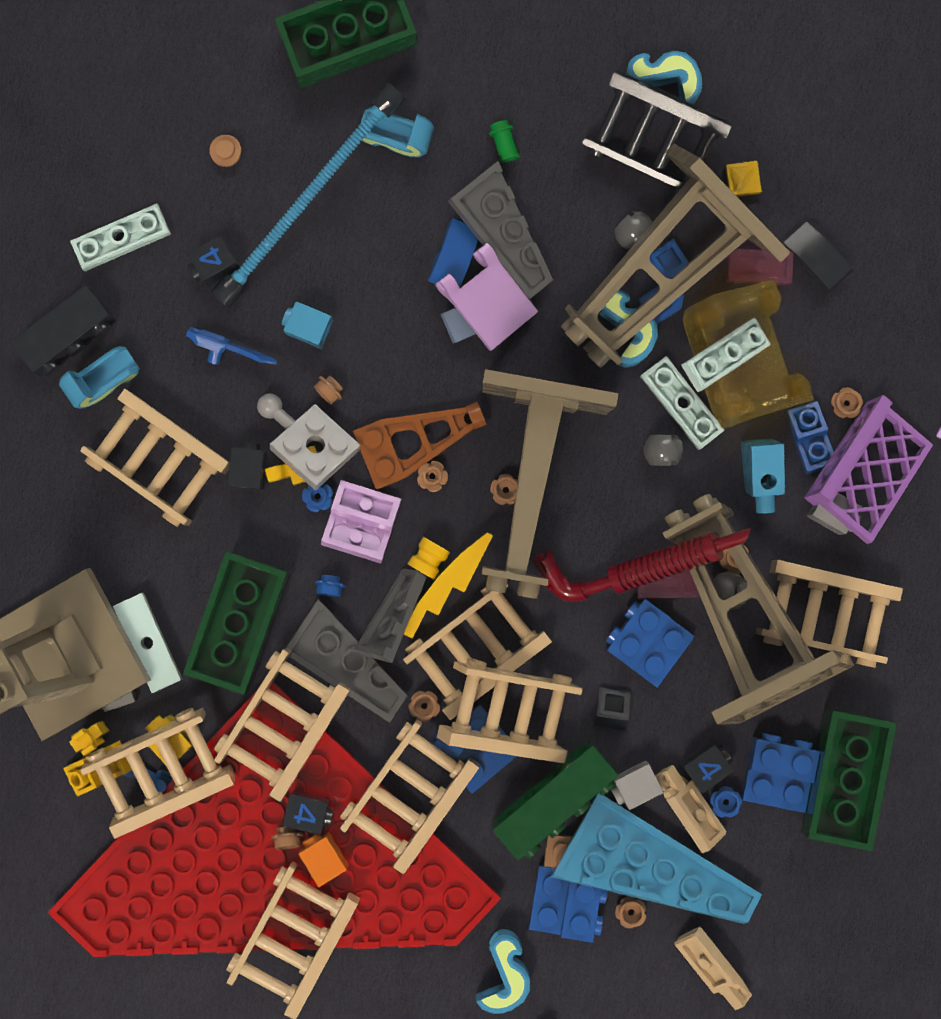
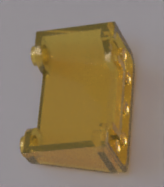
M775 279L714 294L688 307L684 312V327L694 356L753 318L757 320L771 344L705 388L713 416L723 428L739 425L814 400L808 380L799 373L788 374L771 323L770 316L779 310L781 295L777 289Z

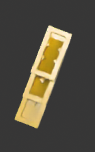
M489 533L483 535L463 551L438 576L415 607L404 635L410 638L414 637L427 610L439 615L453 587L465 592L493 535Z

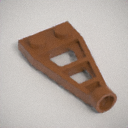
M475 402L464 408L381 419L356 429L353 433L357 442L361 445L360 450L375 488L379 490L408 478L421 466L430 462L472 430L487 424L478 402ZM465 414H469L472 424H467L464 421ZM441 420L448 422L451 428L450 435L436 444H431L428 441L424 427L429 423ZM408 430L415 431L421 438V449L409 459L402 460L398 458L391 441L393 434Z

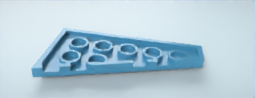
M600 793L594 796L591 806L584 814L550 876L742 924L749 922L762 896L756 890L604 795L601 796Z

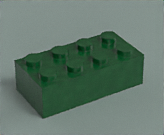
M322 0L274 18L300 88L417 45V34L404 0Z
M225 551L183 674L242 695L249 693L291 572Z
M830 708L824 709L817 746L820 755L814 783H811L801 829V833L808 839L873 851L897 723Z
M588 739L566 758L565 763L558 764L492 820V830L518 861L523 856L529 859L541 849L542 846L539 843L548 835L554 838L567 826L564 822L570 816L575 814L578 817L591 806L590 799L598 793L603 796L616 785L614 779L618 777V774Z

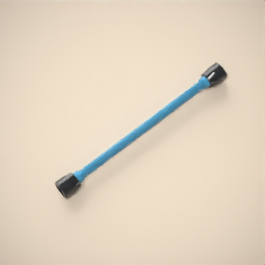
M386 82L377 92L376 97L371 101L373 106L369 110V116L363 119V122L360 123L361 126L358 125V129H355L352 133L353 135H350V138L347 139L348 141L342 144V147L337 150V154H334L335 157L329 160V163L323 167L324 170L322 169L316 176V179H313L314 182H311V185H308V188L302 192L303 195L301 194L297 198L295 204H292L293 207L287 210V213L284 214L285 216H282V219L276 223L274 229H271L272 232H269V235H266V238L263 239L264 241H261V244L255 248L256 251L254 250L250 254L248 260H245L246 263H243V266H240V269L235 270L231 275L226 274L212 289L211 293L228 308L233 306L240 297V294L245 290L243 285L248 280L247 275L253 272V269L256 268L255 266H258V263L263 260V256H266L265 253L268 254V250L274 247L273 244H276V241H279V238L282 237L281 235H284V232L289 229V225H292L291 222H295L294 219L300 216L299 213L305 210V207L310 204V200L312 201L313 197H316L315 194L321 191L320 188H323V185H326V182L331 179V175L333 176L334 172H337L336 169L342 166L341 163H344V160H347V157L352 154V150L354 151L355 147H358L357 144L363 141V138L366 137L365 134L368 135V132L373 129V125H376V122L381 121L385 116L389 118L406 100L390 83Z

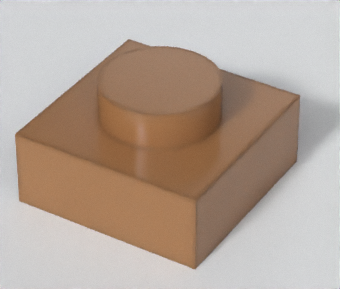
M558 834L554 838H551L550 835L547 836L544 856L545 867H556L572 836Z

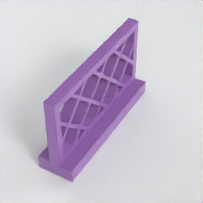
M884 395L866 402L804 497L813 506L820 504L866 544L873 542L933 446L931 442L890 408L893 402ZM885 418L893 424L895 436L884 437L882 423ZM911 439L920 447L917 454L913 457L907 456L905 440ZM885 442H897L899 458L888 459ZM870 443H877L880 460H868L866 448ZM889 464H901L903 476L900 481H892ZM881 465L884 482L873 484L870 466ZM862 467L865 485L853 486L851 477L853 468ZM885 487L887 495L885 505L877 506L874 488ZM866 489L869 507L857 508L854 490ZM846 491L849 509L842 510L832 502L838 492ZM870 511L872 525L868 531L860 525L858 512Z

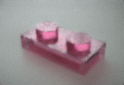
M735 249L728 255L727 282L790 286L792 284L794 252H790L780 262L764 250Z
M689 570L637 588V598H701Z

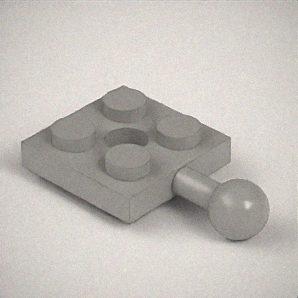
M268 393L259 398L257 409L260 415L268 419L275 418L286 429L270 443V450L315 491L360 451L361 445L317 405L314 404L295 421L282 409V401L277 395ZM312 441H317L323 445L324 449L319 453H312L307 449L306 445Z

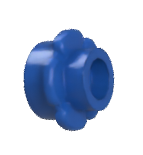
M322 484L315 491L308 485V488L303 490L302 500L306 502V507L310 511L319 512L321 509L327 510L332 504V488L328 484ZM317 493L321 495V498L318 500L315 499V494Z
M321 575V580L314 582L317 585L316 594L323 596L341 597L342 588L346 587L345 584L340 583V577L332 575Z
M723 786L719 788L718 792H713L710 803L713 805V812L717 816L731 818L738 814L742 798L738 792L733 791V788ZM725 799H728V805L723 804Z

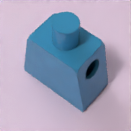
M774 439L741 441L745 492L755 497L756 513L775 512V495L785 494L784 444ZM767 475V480L761 484L762 477Z

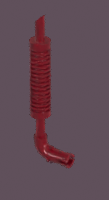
M751 527L718 538L715 532H710L703 536L651 552L650 554L612 565L608 568V576L587 583L584 581L570 583L567 576H563L550 551L545 552L546 557L543 553L537 555L533 559V563L536 565L541 576L548 579V585L544 586L545 588L547 587L548 590L562 600L577 602L589 598V595L609 588H613L616 593L620 594L656 582L657 580L722 560L724 556L723 550L746 542Z

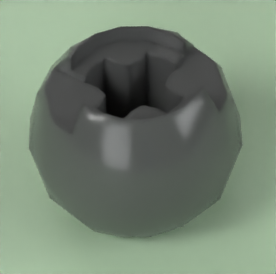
M632 211L615 228L616 240L621 247L629 251L653 222L643 212Z
M650 435L645 441L643 452L645 459L650 465L670 466L679 463L684 449L682 441L677 435Z
M735 572L719 573L712 579L717 593L722 600H726L747 588V582ZM746 601L730 609L729 611L739 609L743 604L746 603Z

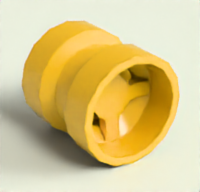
M423 537L419 543L418 553L413 555L407 564L434 580L439 572L438 566L442 561H446L450 552Z

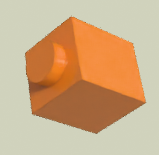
M329 832L323 836L313 834L302 842L304 847L300 850L299 856L318 887L347 870L349 864Z

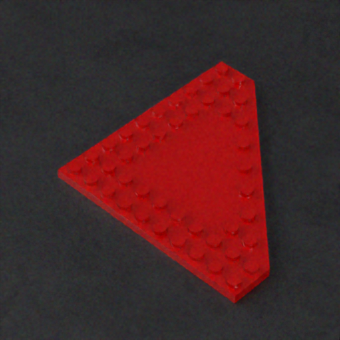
M273 681L269 689L303 709ZM255 693L207 743L214 759L218 755V752L214 750L215 746L224 733L228 736L231 734ZM261 700L252 715L293 742L297 740L302 743L308 733L303 729L304 725L264 700ZM244 727L235 742L236 745L276 770L278 768L285 770L291 759L286 757V752ZM325 730L281 802L269 795L274 788L269 785V780L227 755L223 762L220 764L216 762V764L221 765L222 768L231 764L236 775L234 785L118 837L49 910L48 914L93 957H107L108 955L149 956L168 953L180 955L198 954L199 952L243 953L278 886L273 884L282 866L288 869L293 861L298 865L292 876L336 900L338 898L345 900L349 892L360 898L335 948L370 949L399 946V948L425 947V945L457 946L496 905L501 896L434 832L404 875L393 867L396 857L392 855L394 852L353 822L347 831L343 832L340 829L344 822L340 818L341 814L350 802L358 803L375 779V776ZM197 754L183 768L187 779L191 778L192 781L204 777L203 773L205 770ZM174 780L167 785L166 790L162 792L163 795L174 790L173 787L176 785ZM382 783L379 784V786H381L383 789H385L394 797H396ZM293 790L330 798L329 807L334 808L330 828L324 826L321 836L328 832L331 834L349 866L345 872L320 887L317 886L299 856L300 850L304 847L302 842L315 833L296 829V832L303 833V836L300 837L301 846L291 849L275 850L274 841L271 840L273 835H277L276 829L285 827L283 826L289 796ZM372 796L360 811L400 841L405 839L409 842L415 833L411 829L412 825ZM288 888L284 889L277 902V905L321 929L323 926L329 929L334 920L329 910ZM271 916L261 932L291 950H318L319 946L314 944L315 940ZM256 945L251 950L267 952Z

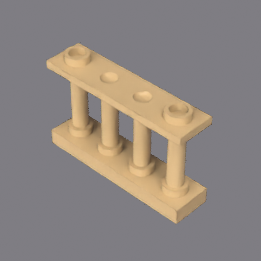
M124 389L118 397V400L125 404L122 408L124 412L96 451L83 446L80 452L87 456L85 462L99 472L103 468L165 511L162 517L176 527L180 523L189 526L192 520L183 513L211 474L215 475L217 471L225 475L227 474L230 462L135 394ZM142 416L150 422L148 426L150 430L124 467L119 469L106 458L134 419L138 420ZM167 434L176 440L174 444L175 450L146 488L133 479L132 476L159 438H164ZM193 452L202 459L199 464L201 468L176 503L171 506L157 495L185 456L189 457Z
M772 560L769 573L778 574L777 580L780 583L776 597L785 611H787L792 584H796L797 579L809 581L808 588H811L801 630V637L807 646L842 652L849 656L857 657L856 664L873 668L876 667V662L887 664V657L875 655L885 606H889L890 600L900 601L903 588L785 561ZM828 586L839 588V595H842L831 644L813 641L823 591H827ZM859 593L870 595V602H873L862 652L844 648L854 599H858ZM770 623L769 630L757 628L756 634L764 636L763 642L782 646L783 641L772 623Z
M485 587L481 590L484 597L424 643L419 638L405 649L408 653L403 659L405 663L408 664L416 658L446 697L444 701L447 705L443 707L442 711L449 720L458 715L463 693L460 689L455 690L426 652V649L441 639L458 662L467 663V659L472 658L451 632L453 628L466 619L496 658L494 662L497 666L494 669L514 672L552 642L544 631L539 634L535 630L531 631L501 592L486 590ZM490 600H492L522 639L519 641L522 647L513 654L510 650L506 651L476 612ZM480 677L474 702L495 686L496 680Z
M287 648L283 649L281 653L274 652L266 665V668L270 671L231 734L228 736L224 733L214 748L218 752L214 761L218 764L223 762L226 756L229 755L269 780V785L274 787L269 795L279 802L288 792L351 690L350 687L342 682L338 683L336 688L332 685L327 687L288 663L286 660L292 651ZM279 672L322 698L320 702L324 703L325 706L319 715L314 712L312 715L269 689ZM261 700H264L304 725L303 729L308 733L302 743L297 740L295 742L291 741L252 716ZM244 727L287 753L286 757L291 759L285 770L281 768L276 770L235 744Z
M469 658L467 663L454 662L453 668L467 675L456 722H452V726L439 725L437 738L449 746L565 763L567 750L557 745L555 735L565 693L579 695L582 693V688L571 683L572 678L553 674V679L494 669L486 667V662ZM482 677L496 680L486 725L481 728V731L471 730L469 721L479 679ZM509 682L522 684L525 686L515 729L510 732V736L501 735L498 726ZM537 688L553 690L543 734L538 737V740L529 739L527 730Z
M193 708L186 709L175 716L176 720L106 752L104 748H101L86 756L87 760L80 769L82 775L84 776L96 770L116 810L115 817H113L109 826L114 839L234 785L236 775L231 764L223 768L221 765L216 764L197 725L204 720L206 713L203 708L194 711ZM183 730L186 731L205 770L203 773L204 777L192 781L191 778L187 779L168 740V737ZM154 743L176 784L173 787V791L164 795L162 792L157 791L138 753L139 750ZM123 757H126L146 797L144 804L135 808L132 805L128 806L108 764Z
M416 719L413 725L408 722L404 725L396 737L401 741L358 803L350 802L340 816L344 820L340 828L343 832H346L353 822L394 852L392 855L396 857L393 867L403 875L479 769V763L470 756L465 763L461 760L457 762L416 733L422 724L418 719ZM408 743L450 772L449 776L453 779L446 789L442 786L440 788L436 787L398 760V757ZM389 770L396 773L431 799L430 803L434 806L428 815L424 813L418 814L379 786ZM371 796L412 825L411 829L415 833L409 842L405 839L400 841L360 812Z
M293 861L288 869L282 866L273 884L278 886L242 955L235 953L226 971L230 972L231 975L226 983L232 986L238 974L243 975L283 997V1002L288 1004L284 1015L296 1019L353 915L360 898L349 892L345 900L341 898L336 900L292 876L298 865ZM288 888L331 912L330 915L334 917L330 928L328 929L323 926L321 929L277 905L284 889ZM271 916L315 940L314 944L319 946L315 956L307 955V957H304L262 934L261 932L269 917ZM254 945L300 969L298 973L304 976L299 985L292 984L289 986L245 962Z

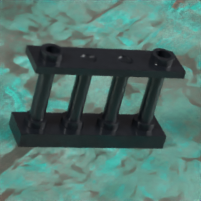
M617 69L609 85L615 87L614 93L616 95L597 137L588 134L583 144L588 146L587 151L600 158H605V155H608L674 186L673 191L678 193L689 180V177L685 173L681 177L665 169L670 160L665 152L673 144L677 145L685 126H689L691 122L702 127L700 131L702 136L693 154L704 162L714 139L718 140L719 136L726 139L732 122ZM632 96H635L644 101L643 106L645 108L626 149L623 150L608 143L627 99L631 100ZM661 109L673 114L671 119L674 121L653 164L638 157L637 154L656 112L660 113Z

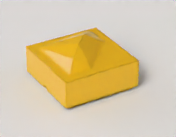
M757 161L728 164L724 167L727 187L737 197L755 195L762 192Z

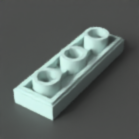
M155 204L73 239L70 242L82 270L87 271L171 235L159 205ZM123 232L124 238L121 241H116L117 234Z
M753 318L690 358L681 366L696 391L699 392L771 344L757 320Z
M667 356L640 376L698 450L702 449L724 431L723 427ZM679 398L687 400V408H681L678 405Z
M140 593L114 605L113 608L123 629L151 678V681L147 682L151 693L183 680L145 594ZM146 637H150L153 640V646L150 649L144 645Z

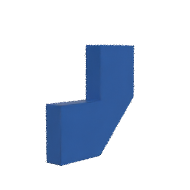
M674 239L653 251L649 258L650 262L666 278H672L689 263ZM659 286L637 300L639 305L641 306L656 293ZM684 293L654 318L657 325L682 308Z

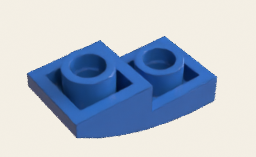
M454 218L448 223L441 248L436 254L428 278L429 282L436 284L446 275L450 274L460 288L478 242L476 236L465 223Z
M818 401L787 410L792 435L805 474L808 475L823 470L834 451L827 436L828 427Z

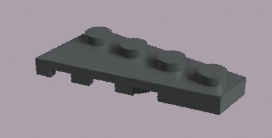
M497 161L448 202L483 246L488 243L493 248L501 265L526 297L531 299L553 281V278L537 244L533 242L527 229L529 226L524 216H521L514 201L515 196L511 187L507 186L502 175L503 170Z
M318 599L286 647L292 651L289 657L334 687L340 682L351 688L348 696L390 723L406 699L407 694L374 658L363 656L354 650L358 644L356 638Z

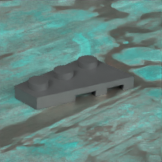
M404 568L401 570L354 650L366 657L390 663L393 662L426 580L423 574L417 570Z

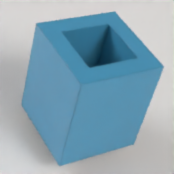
M296 301L293 308H287L282 325L285 326L283 331L286 335L322 349L334 320L330 315Z

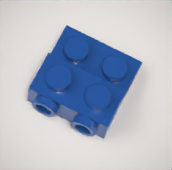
M642 598L640 602L634 600L624 614L628 619L621 628L615 626L607 636L605 641L609 645L605 650L658 688L695 636L649 601Z
M480 703L476 707L473 706L469 721L471 730L481 731V728L486 725L488 712ZM498 726V730L501 731L500 734L506 735L505 732L500 728V726ZM438 731L432 735L435 739L432 744L457 762L461 760L465 763L470 756L479 763V769L466 786L472 794L517 757L449 746L437 738Z
M763 733L762 738L753 737L741 795L742 800L805 813L810 786L815 781L820 751L813 749V743L794 739L793 744L781 742V736Z
M539 864L528 926L529 930L561 935V938L593 943L594 935L600 936L603 924V916H598L599 903H606L608 891L552 878L550 876L555 868Z

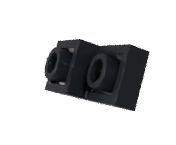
M805 222L784 242V246L790 253L807 267V273L829 292L853 272L852 267L841 254L808 222Z

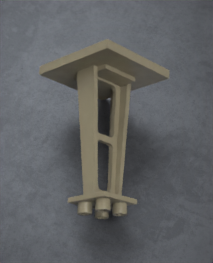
M673 144L665 154L689 177V180L578 311L570 304L565 308L570 316L561 325L566 331L565 334L577 346H580L589 337L591 340L583 348L600 368L610 359L619 365L623 360L616 352L618 348L747 239L780 262L790 254V251L699 157L676 144ZM702 201L724 223L725 230L675 276L666 278L650 262V255L695 203ZM636 270H645L657 282L659 286L657 292L614 330L606 329L597 320L598 313Z
M485 369L482 393L514 398V403L529 406L506 568L503 570L483 566L482 574L488 575L486 590L505 593L507 580L520 581L517 593L519 596L538 599L540 585L547 586L548 579L546 577L526 574L562 411L575 413L577 410L607 415L616 407L619 393Z
M707 494L693 502L698 512L693 517H690L689 513L684 514L682 509L667 515L665 520L670 529L663 532L665 539L676 544L710 532H717L721 538L735 533L727 520L734 513L732 509L718 502L717 498H712L711 494ZM743 544L727 550L747 581V588L726 600H722L719 597L705 565L689 570L742 697L711 712L717 724H740L854 666L848 654L835 650L815 659ZM751 598H756L794 660L792 666L763 681H758L755 678L728 617L730 609Z
M91 568L81 571L0 618V714L11 708L23 706L41 741L50 738L151 681Z

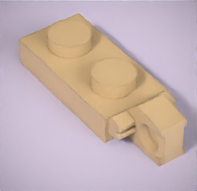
M674 765L662 769L655 777L664 791L663 794L700 851L704 853L711 850L726 835V830L692 780L687 781L683 776H680Z
M698 927L679 936L675 941V946L713 994L720 993L735 1010L744 1007L752 994L739 974L703 929Z

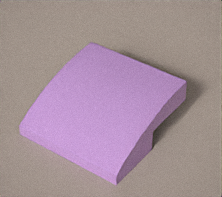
M341 480L331 507V514L321 540V545L382 563L401 499Z

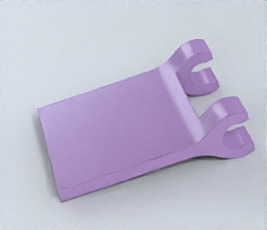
M486 243L473 253L474 258L485 268L461 288H459L457 282L450 274L442 278L435 286L455 306L489 351H491L538 311L501 265L493 248Z

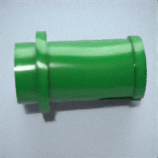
M508 120L490 125L491 131L489 135L494 138L500 163L510 162L519 158L520 156L511 132L514 128L512 125H509Z

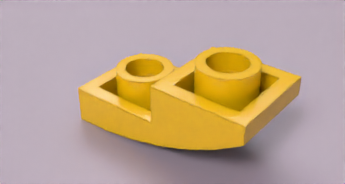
M120 740L105 747V752L121 745ZM86 757L63 768L77 797L103 785L96 770L84 776L82 775L80 769L87 760ZM126 757L108 764L114 778L120 777L132 770Z

